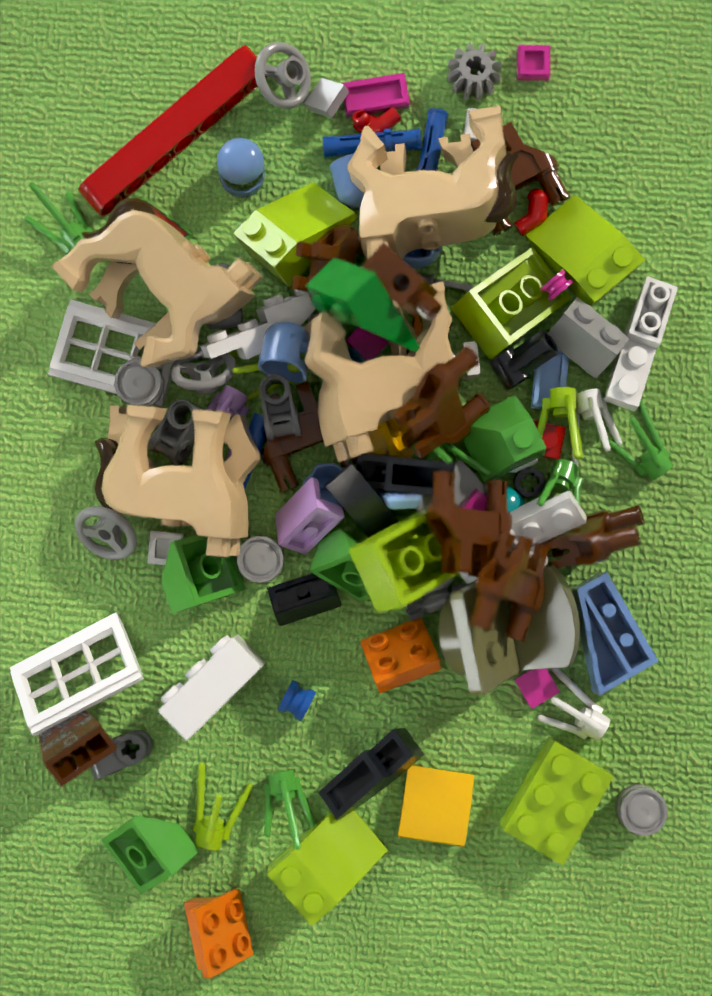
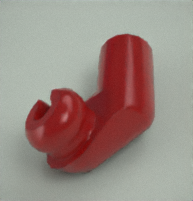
M391 107L379 117L369 115L365 110H358L352 116L353 127L360 134L364 126H369L374 133L384 132V129H391L402 121L394 107Z
M533 189L528 193V214L513 223L521 237L547 219L550 200L547 193L543 190Z

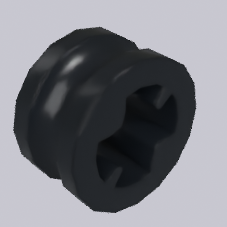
M528 467L516 474L513 486L522 497L531 498L543 490L545 480L539 470ZM526 474H532L531 479H537V485L532 487V492L525 491L526 486L521 487L520 481L526 478Z

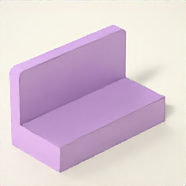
M311 477L275 514L279 546L306 555L344 518L342 506L321 499L318 479Z

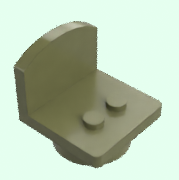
M546 565L544 567V598L540 611L533 613L525 642L504 636L513 606H510L511 602L504 599L499 602L491 631L469 624L479 594L476 593L477 589H475L477 581L453 592L442 606L439 618L441 649L448 666L455 673L466 675L471 695L487 694L520 670L563 668L574 663L580 638L579 615L570 587L555 565Z

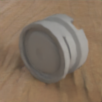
M141 359L125 362L119 367L115 375L114 386L119 397L129 405H155L164 393L165 382L160 371L156 367H143L140 364Z
M256 536L249 538L241 545L240 554L237 555L239 571L245 578L253 582L265 583L271 581L280 574L284 567L285 556L282 548L276 541L268 537Z
M633 784L624 788L619 793L615 802V812L619 821L637 835H652L658 832L666 822L667 805L664 799L655 790L643 784Z

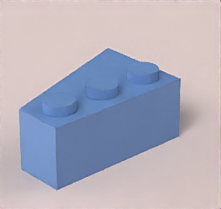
M599 572L571 588L578 610L580 636L593 693L601 695L659 662L607 572Z

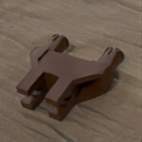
M511 122L504 125L503 137L506 153L518 154V158L511 170V180L515 190L517 191L533 182H540L543 190L549 197L552 207L557 206L559 201L562 203L570 198V194L557 173L559 170L557 160L544 151L523 144ZM478 139L471 142L474 152L481 144ZM508 218L496 223L495 228L492 230L494 236L500 235L502 230L506 232L513 226Z
M340 225L329 230L317 242L312 244L297 242L296 256L311 259L309 278L293 276L292 289L307 292L312 299L313 297L306 285L333 258L355 265L356 254L365 257L360 234L357 233L356 229L349 225Z
M464 347L462 351L445 364L436 363L422 376L413 397L393 414L396 424L400 427L407 423L408 430L401 436L403 446L409 449L414 445L416 455L421 459L442 443L460 442L470 433L471 426L485 413L490 411L488 401L479 393L474 395L465 405L462 406L458 381L472 368L479 365L478 357L471 348Z
M308 381L295 386L304 408L303 412L298 413L302 436L296 437L295 434L276 437L273 442L267 441L262 455L263 464L270 466L280 493L289 491L284 479L285 477H287L292 489L300 486L289 461L291 455L324 442L317 413L318 406ZM277 393L268 396L271 399H279ZM357 457L351 458L353 465L357 463ZM341 461V467L344 468L345 466H347L349 464V461Z
M448 471L433 472L432 503L427 507V521L441 545L442 573L457 574V572L468 573V576L478 577L482 568L493 558L502 532L509 533L512 528V515L507 511L508 482L501 480L486 481V511L460 508L454 503L455 473H449Z
M640 505L613 513L604 509L587 514L585 524L543 542L542 545L548 547V550L553 549V558H549L548 564L555 565L556 568L576 564H594L609 560L613 552L641 545V537L637 526L644 525L645 521Z
M503 531L493 558L482 568L478 575L475 589H477L476 593L479 594L469 624L491 631L499 602L504 599L511 602L510 606H513L504 636L525 642L533 613L540 611L544 598L543 571L549 548L536 543L534 553L529 558L533 540L520 536L515 550L512 551L516 536Z

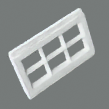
M70 300L48 375L117 394L114 386L115 375L98 370L102 353L127 359L128 361L142 359V357L137 356L139 349L134 343L130 354L104 347L109 329L135 336L134 341H136L156 323L121 314L119 319L110 318L103 308ZM77 320L103 327L98 345L72 338ZM70 344L95 350L91 368L65 361ZM175 361L156 367L161 369L160 373L165 382L164 393L155 404L157 406L163 407L171 381V366Z
M117 612L10 667V673L28 728H30L31 734L34 737L144 680L130 640ZM113 634L118 648L94 660L89 646ZM82 650L87 664L62 677L58 662ZM121 654L126 668L101 681L96 667ZM52 667L56 680L31 692L27 679ZM90 670L95 684L69 697L65 683ZM58 687L63 701L38 713L34 699Z

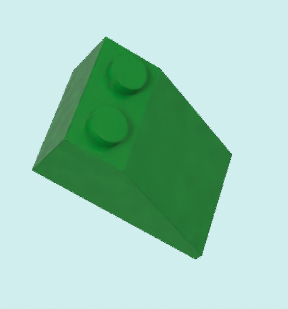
M333 258L306 285L313 297L311 302L320 313L327 312L343 323L348 322L411 351L417 352L420 349V346L375 272Z

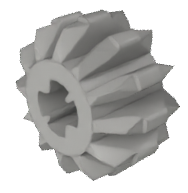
M471 42L467 44L466 52L458 48L454 54L455 59H450L447 66L450 70L447 74V81L454 83L452 89L454 94L463 90V99L465 101L470 98V94H474L478 102L482 100L483 92L491 96L494 93V85H499L501 81V76L498 72L501 71L502 64L499 61H494L496 58L495 50L486 54L484 43L479 46L478 50H474ZM471 70H478L477 75L470 74Z

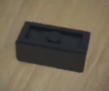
M314 573L267 588L273 612L279 626L293 623L342 605L337 588Z

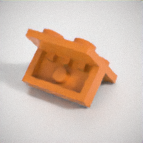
M422 618L405 622L402 625L374 634L360 641L379 693L442 670L439 656Z
M232 889L217 897L192 898L184 902L197 968L202 970L203 978L210 979L253 955L240 889Z

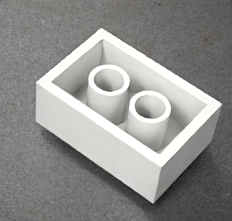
M239 634L232 638L228 635L224 636L210 650L214 656L208 662L205 659L197 662L185 674L189 680L184 685L180 682L174 685L160 699L164 705L158 712L186 741L266 663Z

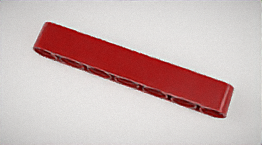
M247 45L238 48L80 184L78 192L99 216L102 217L111 213L116 204L129 198L258 87L255 79L257 56Z

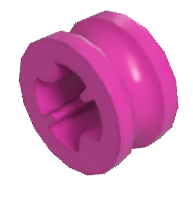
M564 270L560 271L540 288L542 292L547 291L549 293L548 299L550 301L573 283L571 279L565 278L566 272Z

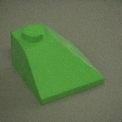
M516 396L491 406L490 411L480 417L471 426L470 433L462 439L470 457L491 471L490 476H485L478 471L483 483L544 456L546 451V445L535 423Z
M338 529L327 534L319 541L309 571L359 602L371 599L348 550L361 542L355 539L354 535L350 532Z
M194 535L170 542L162 585L172 614L246 590L235 556L220 557L206 555L207 536Z
M140 816L133 817L102 839V842L141 894L173 876L200 852L194 845L190 834L184 831L180 824Z

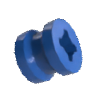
M292 680L277 710L283 713L288 711L294 714L295 719L301 722L316 691L312 689L305 690L300 687L297 681Z

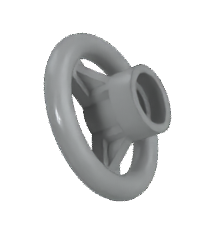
M284 42L268 44L261 50L255 63V79L262 95L272 105L282 109H291L299 106L308 96L311 86L310 69L304 56L295 47ZM282 52L289 55V58L283 60L278 66L274 67L266 64L269 56L274 53ZM265 76L274 78L276 83L282 87L285 99L271 91ZM301 83L300 90L296 95L294 92L295 85Z
M197 349L195 355L191 358L175 360L170 371L172 380L178 386L194 390L199 394H210L233 377L234 373L232 370L236 367V362L229 353H225L208 361L190 363L193 360L204 358L202 350ZM225 363V371L218 376L217 371L219 367ZM180 372H185L192 380L184 378Z
M92 506L83 509L76 516L74 524L76 534L81 543L92 553L106 559L119 560L129 557L135 551L137 536L134 528L123 514L106 507ZM100 516L97 524L85 525V521L89 517ZM123 531L127 538L126 546L121 541L120 535ZM90 537H96L103 542H107L113 550L98 545Z

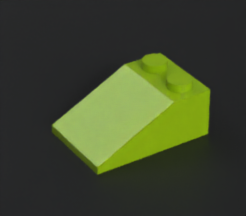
M312 182L255 210L233 234L253 259L286 286L290 287L293 284V276H301L311 265V259L296 256L297 242L309 244L317 242L329 230L340 225H350L357 218V215L316 183Z
M576 195L572 196L549 215L542 224L525 236L556 274L562 270L566 272L565 278L573 281L568 288L576 297L591 307L635 272L645 261L642 255L619 230Z
M531 247L469 290L451 309L491 360L572 298L564 290L550 301L548 299L549 293L541 291L540 288L555 275L536 250Z
M355 810L340 820H336L331 811H329L299 838L301 844L299 850H296L294 844H292L269 864L267 875L306 921L313 926L347 895L388 851V848Z

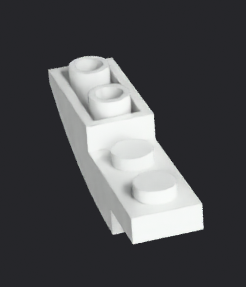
M648 276L645 278L624 331L629 340L615 357L609 375L611 378L603 401L634 412L639 407L656 349L661 344L678 287Z
M293 289L295 295L283 299L282 294L264 300L265 306L256 309L260 320L259 323L254 318L238 324L239 330L228 335L226 330H222L207 336L208 342L200 345L204 358L212 359L233 350H237L239 358L246 360L260 354L265 332L270 326L278 322H292L301 325L316 308L313 306L309 294Z
M570 490L545 501L543 506H538L537 502L540 498L538 497L510 512V515H512V528L509 533L516 536L512 551L515 550L520 536L532 539V545H536V543L541 544L586 523V515ZM460 572V575L467 584L478 579V577L468 576V573Z

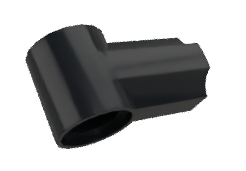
M543 330L517 348L513 347L490 361L489 364L505 390L508 391L529 378L531 372L557 356L559 352L552 337Z

